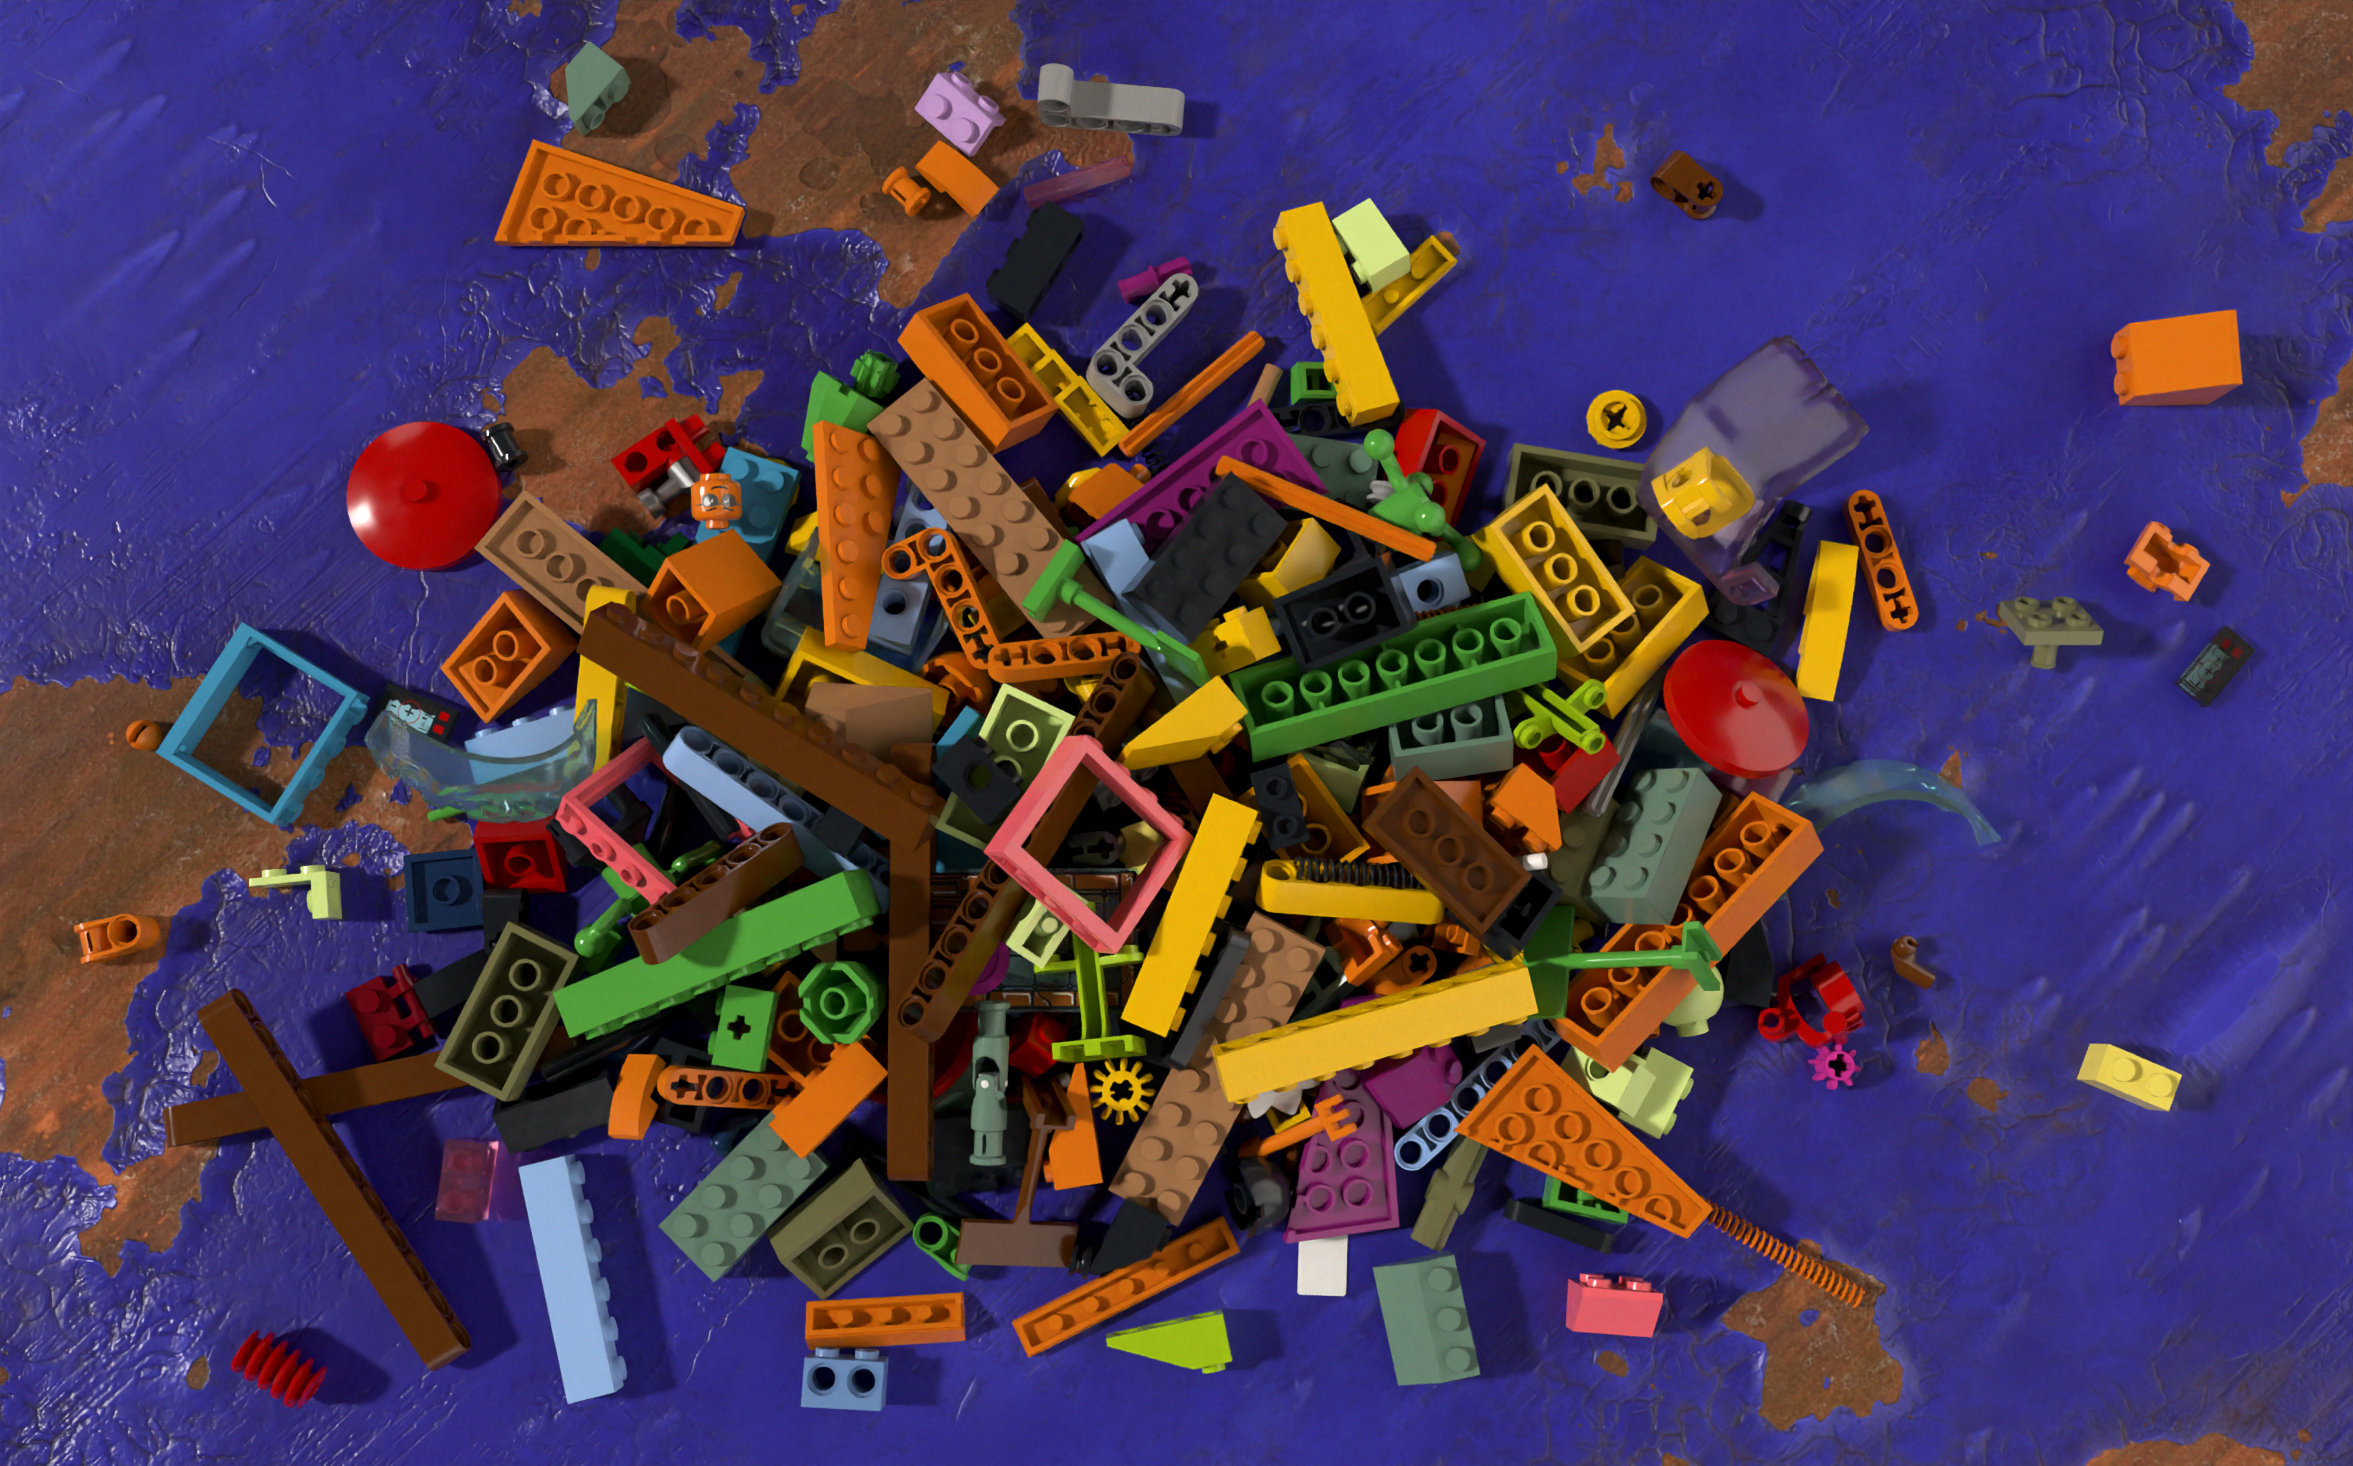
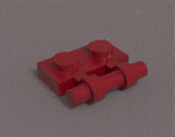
M406 963L391 969L397 981L392 987H390L386 977L380 975L344 993L377 1063L385 1062L418 1045L411 1032L418 1027L424 1039L439 1033L433 1019L429 1020L412 986L419 980L416 975H411ZM403 996L412 1012L407 1018L404 1017L397 1002V999Z

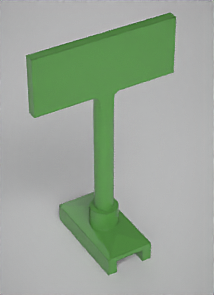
M1065 539L1021 604L1029 610L1027 614L1041 624L1058 599L1070 606L1076 604L1139 644L1164 655L1171 670L1197 686L1202 687L1211 680L1200 654L1160 630L1154 635L1149 630L1083 591V585L1072 578L1085 561V557L1080 548Z
M1573 905L1553 906L1524 947L1523 964L1528 967L1539 1012L1528 1015L1527 1020L1566 1019L1569 973L1572 969L1672 966L1674 970L1688 969L1704 991H1720V982L1709 967L1710 961H1722V952L1700 921L1683 922L1682 945H1673L1671 950L1571 953L1575 908Z

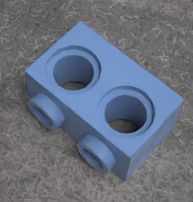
M819 1346L816 1347V1352H810L804 1358L801 1407L881 1411L886 1404L889 1356H879V1350L859 1348L855 1349V1355L839 1354L840 1348ZM825 1366L833 1370L835 1374L834 1385L824 1386L819 1383L816 1377V1371L819 1367ZM859 1369L870 1370L875 1376V1385L871 1388L861 1387L856 1381V1371Z

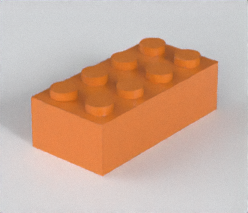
M968 293L916 312L897 339L933 387L991 455L1039 434L1059 409L1056 402Z

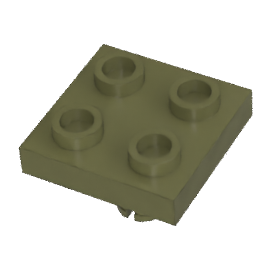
M2023 596L2017 597L2015 600L2001 601L1999 615L2024 646L2034 645L2030 663L2034 667L2041 669L2055 668L2059 645H2101L2104 630L2073 598L2058 596L2054 597L2053 600H2037L2032 597Z

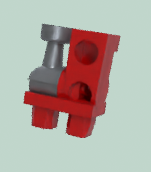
M696 413L677 423L674 417L664 423L665 426L653 431L610 460L655 520L666 512L663 504L682 493L691 494V485L696 481H700L701 474L717 473L721 469L726 452L718 441L702 452H699L694 445L710 433ZM666 473L670 479L653 492L648 484Z

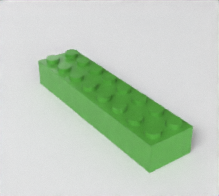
M1522 592L1418 621L1419 625L1412 631L1304 674H1301L1294 656L1229 673L1230 690L1248 710L1247 715L1240 721V725L1243 727L1242 732L1253 763L1555 679L1557 648L1531 592Z
M866 868L844 871L723 921L663 963L648 965L639 956L553 992V996L569 1038L585 1034L586 1040H590L619 1030L631 1022L660 1013V1010L687 1002L696 998V995L730 984V981L766 969V966L802 954L800 946L803 951L837 940L836 931H838L839 936L869 927L874 924L871 917L882 913L883 910Z

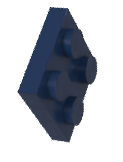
M476 848L403 855L408 933L484 926L481 902L483 891L487 889Z

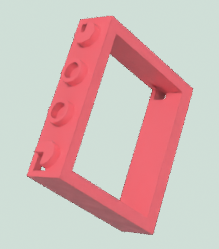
M644 736L563 795L555 819L560 822L566 832L575 835L584 843L594 857L604 861L619 874V877L626 885L633 887L649 901L650 905H653L677 887L588 809L651 761L683 789L675 776L666 768L662 758L649 740ZM735 818L741 827L736 836L743 841L742 843L757 834Z
M1089 735L1065 736L983 852L1095 952L1117 954L1194 837L1183 828L1185 824L1178 816L1166 812L1157 803L1158 798L1153 792L1139 786L1130 778L1131 773L1124 765L1117 761H1112L1103 752V746L1099 741ZM1080 761L1163 838V841L1107 924L1021 847Z

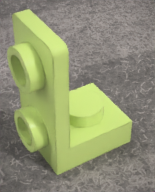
M325 865L300 867L301 873L287 875L286 869L263 870L262 877L249 879V887L260 889L311 884V890L307 893V906L313 914V919L325 921L342 919L339 873L325 871Z

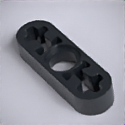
M1508 1198L1502 1215L1507 1219L1607 1255H1611L1616 1236L1512 1198Z

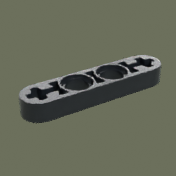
M1399 398L1400 402L1395 409L1397 414H1394L1391 422L1383 418L1372 421L1373 424L1371 425L1365 423L1351 428L1344 425L1341 421V414L1336 401L1270 409V412L1275 418H1279L1280 424L1283 425L1292 424V415H1298L1297 429L1299 433L1297 435L1334 439L1367 435L1375 429H1382L1387 432L1396 430L1401 425L1406 408L1403 401ZM1310 413H1317L1323 417L1325 425L1319 431H1310L1303 423L1304 417ZM1294 426L1283 428L1286 433L1294 434Z
M1231 925L1227 926L1221 933L1201 971L1202 974L1194 993L1189 994L1183 1006L1186 1009V1013L1178 1032L1171 1030L1162 1047L1160 1054L1161 1064L1177 1071H1182L1189 1063L1246 954L1250 943V935Z

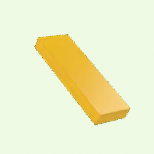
M1433 235L1410 254V272L1375 293L1369 291L1361 299L1375 337H1378L1456 266V258Z

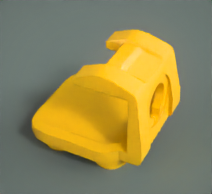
M1707 446L1667 473H1663L1651 481L1661 509L1674 526L1684 536L1687 535L1691 539L1704 538L1716 533L1745 515L1752 508L1755 501L1751 487L1729 460L1724 456L1713 454Z

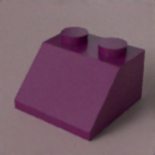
M1448 1044L1435 1048L1425 1045L1413 1049L1411 1055L1403 1058L1392 1059L1387 1056L1375 1060L1365 1085L1396 1128L1405 1129L1451 1100L1456 1085L1461 1081L1463 1066Z

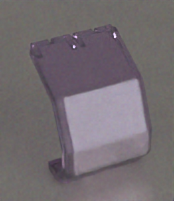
M1785 335L1781 338L1774 336L1688 400L1645 462L1636 491V502L1729 601L1740 606L1754 605L1777 597L1779 584L1758 561L1741 567L1740 564L1742 557L1782 498L1860 444L1861 437L1865 436L1870 430V427L1854 409L1841 411L1849 408L1850 404L1833 384H1828V378L1810 358L1798 361V359L1807 356V354L1791 335ZM1707 446L1713 454L1724 456L1729 460L1751 487L1755 501L1752 508L1745 515L1716 533L1704 538L1691 539L1687 535L1684 536L1661 509L1651 481L1663 473H1667ZM1708 509L1692 519L1696 527L1708 523L1711 510Z

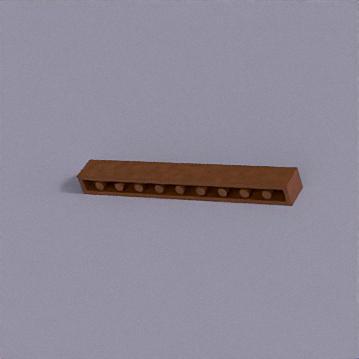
M611 601L590 611L576 652L913 854L930 840L947 803V800L938 796L931 787L918 784L903 775L896 766L881 762L868 754L862 746L850 743L834 734L827 725L814 722L802 715L795 706L777 700L767 694L758 684L747 682L732 673L731 669L726 665L708 659L698 653L694 646L680 642L666 634L659 625L648 623L636 616L627 606Z

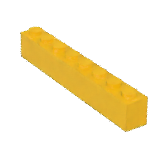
M1516 958L1211 1046L1222 1092L1228 1103L1235 1101L1237 1104H1244L1256 1100L1259 1097L1258 1094L1274 1090L1277 1093L1290 1091L1298 1086L1297 1083L1308 1079H1313V1081L1328 1080L1336 1075V1071L1350 1067L1352 1070L1369 1068L1375 1064L1374 1060L1387 1056L1392 1059L1403 1058L1411 1055L1413 1049L1425 1045L1431 1048L1441 1047L1449 1044L1451 1038L1463 1034H1466V1036H1479L1487 1033L1490 1030L1489 1027L1497 1024H1520L1528 1019V1015L1539 1012L1528 967Z

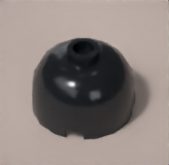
M1242 1156L1229 1160L1224 1164L1222 1180L1229 1178L1231 1191H1224V1196L1230 1215L1240 1231L1248 1229L1247 1237L1251 1238L1264 1234L1280 1225L1288 1214L1291 1195H1293L1294 1191L1293 1182L1289 1174L1283 1173L1282 1169L1271 1159L1261 1156Z

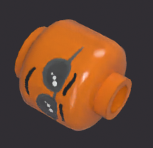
M701 474L700 481H696L691 485L693 518L700 522H706L707 530L729 529V522L741 518V486L737 481L731 480V474Z

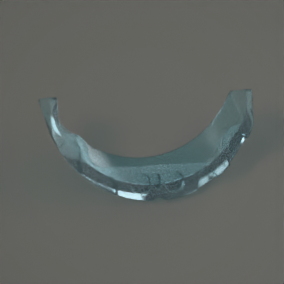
M588 699L573 726L574 734L553 749L531 756L502 758L462 751L423 734L391 710L381 711L365 735L364 741L379 770L392 781L397 776L403 782L419 791L424 802L441 810L447 805L465 811L468 818L491 823H508L509 821L525 823L553 815L555 810L559 808L563 795L592 775L596 760L597 699Z
M1859 760L1851 762L1848 766L1830 768L1806 781L1781 805L1811 821L1818 835L1837 818L1861 806L1886 800H1918L1933 803L1944 812L1959 813L1968 818L1979 846L2002 840L1977 806L1959 788L1930 770L1896 760ZM1789 888L1776 900V902L1787 899Z

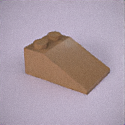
M813 682L805 706L806 717L814 722L827 725L834 734L850 743L862 746L868 754L881 762L891 764L892 746L895 742H933L932 689Z

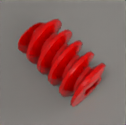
M260 1330L254 1331L234 1356L231 1362V1370L235 1373L244 1371V1378L248 1382L258 1379L257 1387L262 1391L271 1387V1397L280 1399L284 1396L283 1404L286 1407L292 1408L298 1404L297 1409H301L320 1387L327 1372V1367L323 1366L313 1374L310 1372L314 1363L312 1357L300 1365L297 1362L301 1350L296 1349L286 1356L284 1354L288 1346L286 1340L273 1347L271 1345L275 1337L274 1332L271 1331L261 1339L258 1337Z

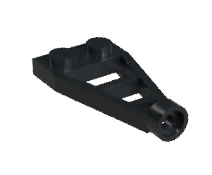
M1793 500L1784 501L1774 521L1712 590L1706 602L1709 614L1700 622V626L1731 642L1752 648L1765 657L1768 655L1784 623L1803 531L1812 515L1811 509ZM1784 521L1787 522V523H1789V524H1791V525H1793V526H1795V527H1794V528H1789V527H1787V526L1785 525ZM1771 542L1784 548L1786 552L1779 573H1775L1757 563L1758 557L1767 544ZM1751 575H1756L1768 581L1771 586L1769 603L1763 611L1738 600L1736 597L1738 587Z

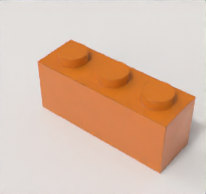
M862 1039L852 1044L840 1043L829 1055L834 1061L823 1071L819 1067L815 1068L801 1082L805 1089L794 1100L788 1095L773 1109L772 1113L776 1117L768 1125L801 1160L808 1157L888 1078V1066L882 1063L881 1059Z

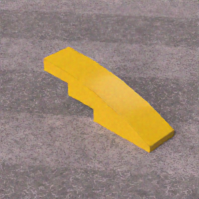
M1027 322L1006 340L1059 406L1056 412L1101 457L1108 453L1119 443L1122 437L1130 432L1082 376H1077L1054 348L1051 350Z
M1819 540L1803 610L1806 618L1798 649L1801 657L1794 683L1802 697L1827 701L1834 700L1850 619L1859 551L1858 546Z

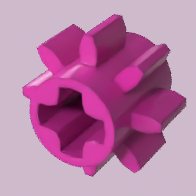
M1834 1041L1831 1044V1050L1826 1046L1818 1048L1819 1054L1816 1059L1808 1060V1063L1814 1065L1817 1072L1813 1075L1812 1079L1814 1081L1827 1079V1089L1835 1090L1838 1080L1845 1086L1853 1085L1850 1076L1854 1071H1861L1859 1066L1854 1065L1852 1058L1857 1053L1856 1050L1844 1052L1842 1051V1045H1838ZM1829 1060L1840 1063V1069L1834 1070L1829 1068Z

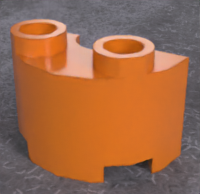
M2151 521L2146 524L2124 561V564L2130 566L2126 573L2137 584L2154 593L2157 587L2172 593L2174 595L2173 600L2188 602L2209 568L2210 563L2199 556L2200 553L2195 547L2187 543H2178L2176 545L2172 542L2173 536L2170 534L2171 531L2167 526Z
M1337 917L1324 929L1332 947L1344 959L1340 964L1348 983L1357 987L1360 986L1363 982L1370 980L1403 950L1399 940L1386 927L1390 924V921Z

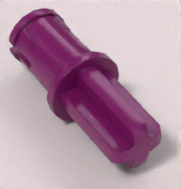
M1179 257L1155 268L1149 265L1146 271L1122 281H1117L1124 302L1128 304L1140 297L1156 292L1174 274L1183 273L1192 276V269L1185 257Z

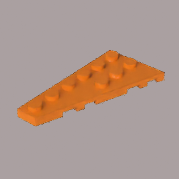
M533 139L494 242L498 246L733 247L745 211L743 207Z
M822 420L813 424L812 428L825 647L857 653L866 648L882 569V555L886 550L902 468L875 437Z
M1534 1043L1524 1051L1453 1130L1685 1239H1688L1713 1210L1708 1203Z

